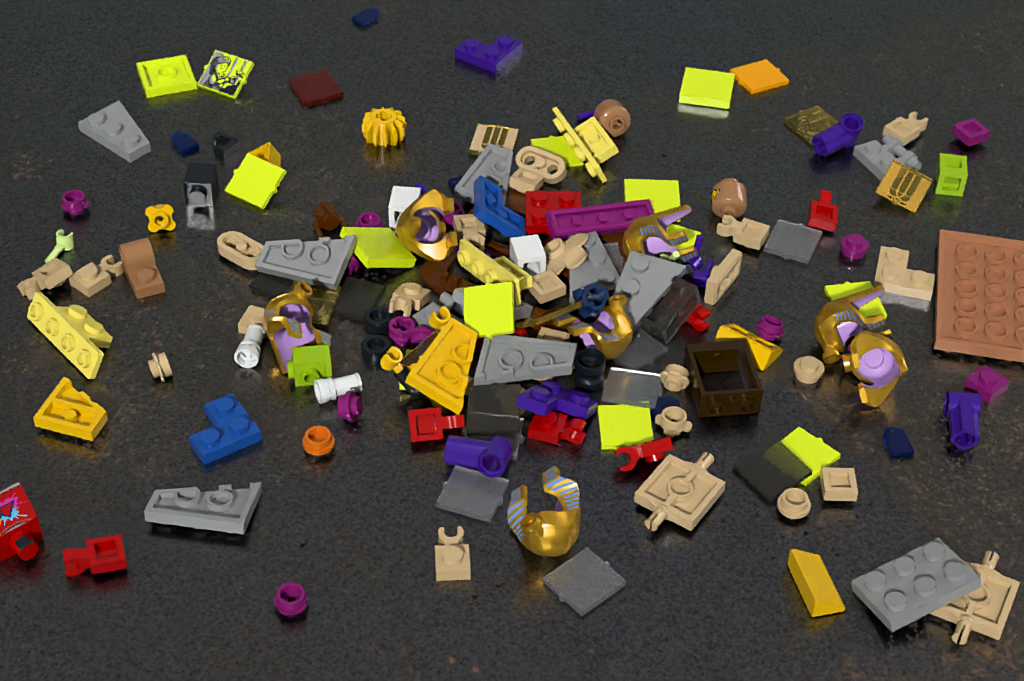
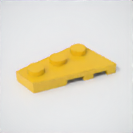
M451 317L410 371L405 383L459 415L463 408V398L468 384V374L478 333Z

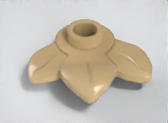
M580 233L573 235L566 241H563L561 238H555L548 242L544 247L547 262L546 271L551 269L558 276L564 268L574 269L584 263L587 253L582 246L589 236Z

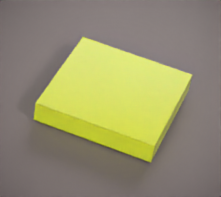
M186 55L136 63L147 98L197 89V83Z
M686 67L679 94V102L729 109L735 74Z
M624 179V202L650 199L654 214L673 209L674 207L677 208L680 206L678 180Z
M342 227L340 237L342 239H345L347 235L356 236L358 242L353 253L366 268H411L416 263V257L400 242L399 238L390 228Z

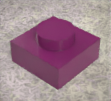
M975 118L954 124L952 134L968 147L989 140L991 133L990 130Z
M984 365L966 378L964 387L972 393H979L981 399L990 403L1008 390L1010 380Z

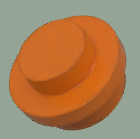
M313 426L306 431L302 439L303 449L311 455H325L334 448L335 439L328 428Z

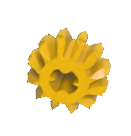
M382 106L381 109L372 108L371 112L365 113L362 132L367 143H374L375 147L384 145L386 148L387 145L396 146L397 142L403 141L406 121L401 111H394L393 107L385 109Z

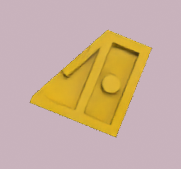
M66 377L62 378L33 417L35 427L93 441L108 421L106 410L98 403L92 402L90 396L84 391L78 392L73 388L71 380Z

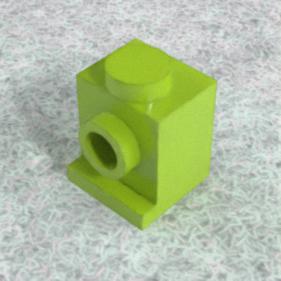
M939 153L935 170V194L963 197L968 177L967 156Z
M329 344L292 347L293 360L287 361L288 379H295V387L314 385V380L320 378H332Z

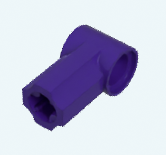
M855 113L844 114L838 123L812 138L811 142L813 143L814 151L819 156L827 157L842 147L853 146L863 128V119Z
M948 390L944 400V417L949 419L950 442L954 443L958 449L968 450L970 447L978 445L980 439L978 419L981 411V395L979 393Z
M449 435L444 451V462L449 465L479 469L483 475L497 478L504 473L512 457L513 446L510 441L501 436H493L485 441Z

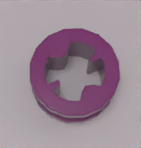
M397 316L391 319L388 325L389 339L397 345L409 344L407 334L415 328L414 320L404 316Z

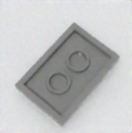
M936 538L852 580L851 585L852 591L891 632H894L980 588L981 578L941 539Z

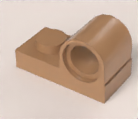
M148 237L119 244L120 260L123 262L124 272L136 298L140 299L166 292L164 281L156 267L153 249Z

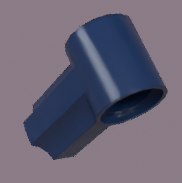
M597 283L572 291L581 320L599 315L609 299L607 289L600 287Z

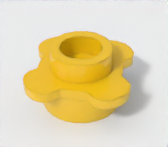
M169 204L147 207L145 214L149 218L148 230L154 233L161 229L173 230L176 226L175 221L172 219L173 207ZM162 216L163 220H158V217Z

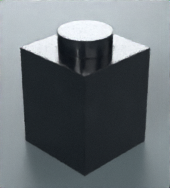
M188 164L183 181L186 205L214 206L219 187L216 164Z

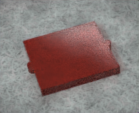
M328 70L312 74L306 73L304 76L288 79L289 85L304 107L344 97L342 90Z

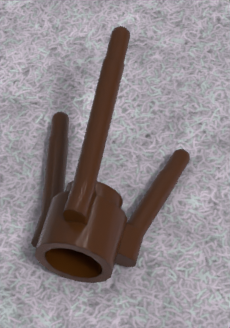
M327 200L315 208L314 217L316 220L312 225L316 230L317 241L319 237H323L322 229L334 230L338 225L350 227L334 205Z

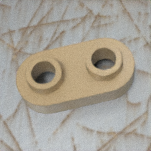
M526 146L519 150L516 155L518 168L522 167L544 175V182L559 183L567 174L566 165L561 157L537 147ZM530 161H535L532 165H527ZM558 170L556 173L550 174L551 171Z
M237 231L225 232L217 238L218 252L221 256L245 269L257 270L255 264L264 245Z

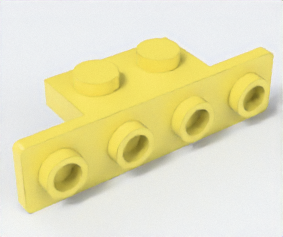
M554 107L552 111L556 118L553 119V122L559 132H566L563 136L571 148L576 145V148L573 150L581 162L587 161L584 165L592 178L598 176L602 183L606 182L607 179L599 164L619 152L614 142L594 116L572 129L559 109Z
M466 239L459 240V251L457 252L459 264L483 283L490 282L491 284L512 281L514 283V306L521 305L520 292L533 287L532 276L505 256L492 259Z
M35 292L28 308L27 318L88 379H95L104 353L99 348H109L113 337L103 328L101 323L95 321L87 313L84 307L79 305H70V307L55 306L42 292Z

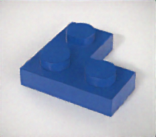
M480 175L473 182L474 216L480 222L489 224L499 230L505 237L526 236L525 218L504 206L502 188Z
M233 393L204 404L205 414L214 426L189 436L190 446L204 465L262 440L261 430Z

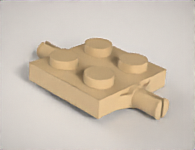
M708 452L702 453L695 463L683 461L668 454L635 492L634 502L653 511L644 522L648 529L651 528V531H656L659 525L667 519L689 531L693 530L725 490L726 482L707 471L708 467L714 462V457L711 454L708 455Z
M986 551L981 564L965 562L980 576V588L930 613L957 624L952 640L957 643L962 633L959 645L967 643L971 630L997 640L1001 637L1020 582L1005 577L994 570L999 560V556L995 552L991 561L989 559L992 551Z

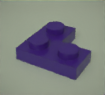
M501 35L490 45L468 38L455 48V58L496 73L522 51L523 42L505 35Z
M544 380L520 393L516 406L544 417L558 410L586 420L596 413L599 402L590 399V396L585 392H571L562 389L561 384L555 381Z

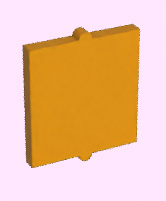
M767 59L730 69V73L735 74L738 84L746 88L751 94L789 84V79L780 72V68H776Z

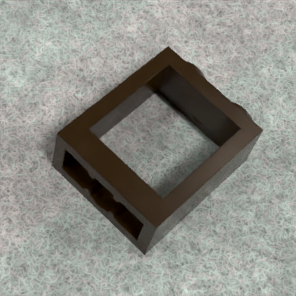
M746 340L686 344L683 367L689 372V388L698 418L760 413L763 388ZM738 371L744 388L705 392L700 373Z

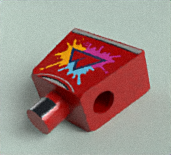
M18 481L0 491V561H5L16 554L24 561L30 560L38 553L39 547L36 543L41 541L43 535L37 514Z

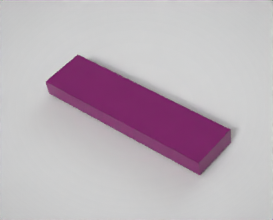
M650 199L552 210L547 211L545 218L552 240L555 238L569 239V236L596 231L598 235L625 232L635 219L654 214Z

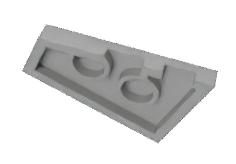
M119 100L78 122L80 132L130 163L151 151L150 142Z
M489 143L455 186L454 197L474 204L473 182L481 175L502 188L503 205L505 206L513 152Z
M596 231L584 233L589 236L582 246L587 253L584 263L577 268L569 269V306L576 305L572 291L597 283L600 287L606 288L609 297H611L620 276Z
M347 235L345 239L331 240L330 237H319L318 241L302 242L300 239L266 241L255 267L258 272L337 290L358 240L355 235Z
M630 250L613 296L626 295L627 303L625 304V310L632 322L633 333L649 316L656 303L668 294L678 278L681 279L686 273V265Z
M511 335L493 336L492 339L485 337L474 376V386L571 375L577 354V343Z
M262 482L250 483V488L232 489L231 484L219 485V490L205 492H200L197 487L155 490L144 510L145 521L244 534L262 494Z

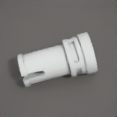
M251 324L246 329L245 337L234 354V359L240 366L252 368L257 365L261 353L260 346L266 334L262 326Z
M358 372L334 379L328 377L326 379L314 380V391L319 404L335 400L336 397L345 394L347 391L362 392L363 389Z

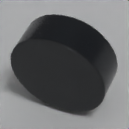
M381 306L368 309L363 316L365 329L373 334L388 332L389 321L393 319V313H389L388 308Z
M372 335L365 338L361 343L362 358L369 363H380L381 358L387 354L386 352L391 347L390 340L381 335Z

